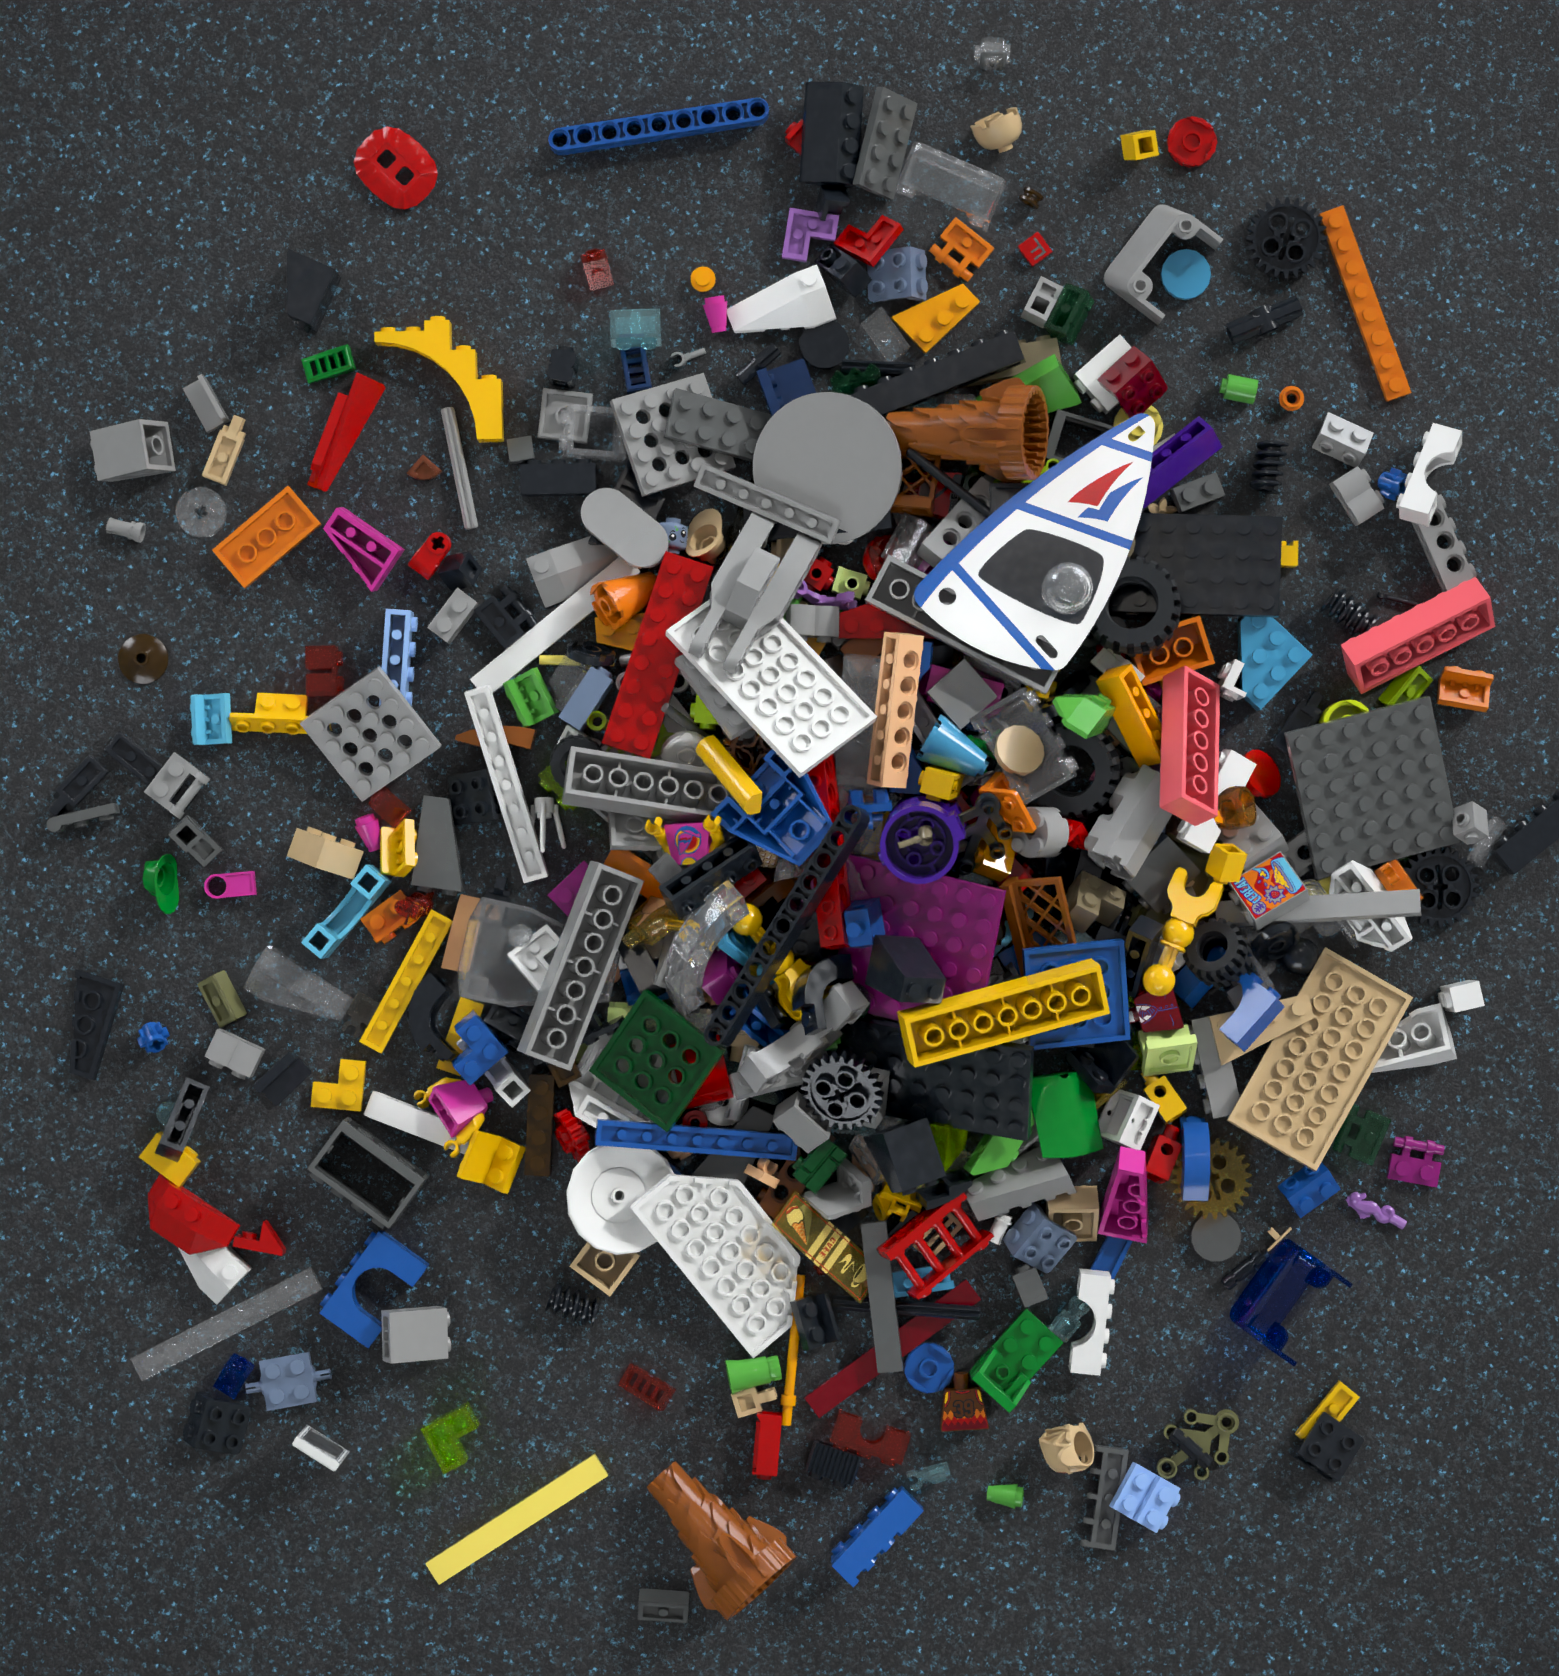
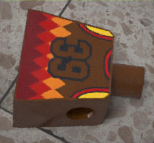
M968 1372L953 1373L954 1387H946L943 1390L940 1418L941 1432L989 1429L980 1387L969 1386Z

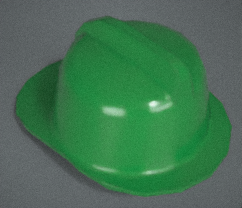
M165 854L159 860L146 861L143 872L144 888L156 897L160 910L165 914L173 913L179 901L177 863L171 854Z

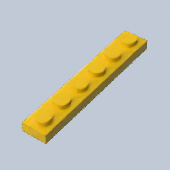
M431 909L359 1042L379 1053H383L406 1011L415 989L424 978L448 934L453 920Z

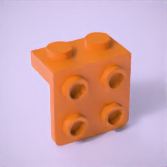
M995 772L978 790L980 795L992 793L1000 800L1001 808L999 813L1006 823L1011 824L1014 832L1033 833L1036 830V825L1019 793L1012 790L1003 772Z

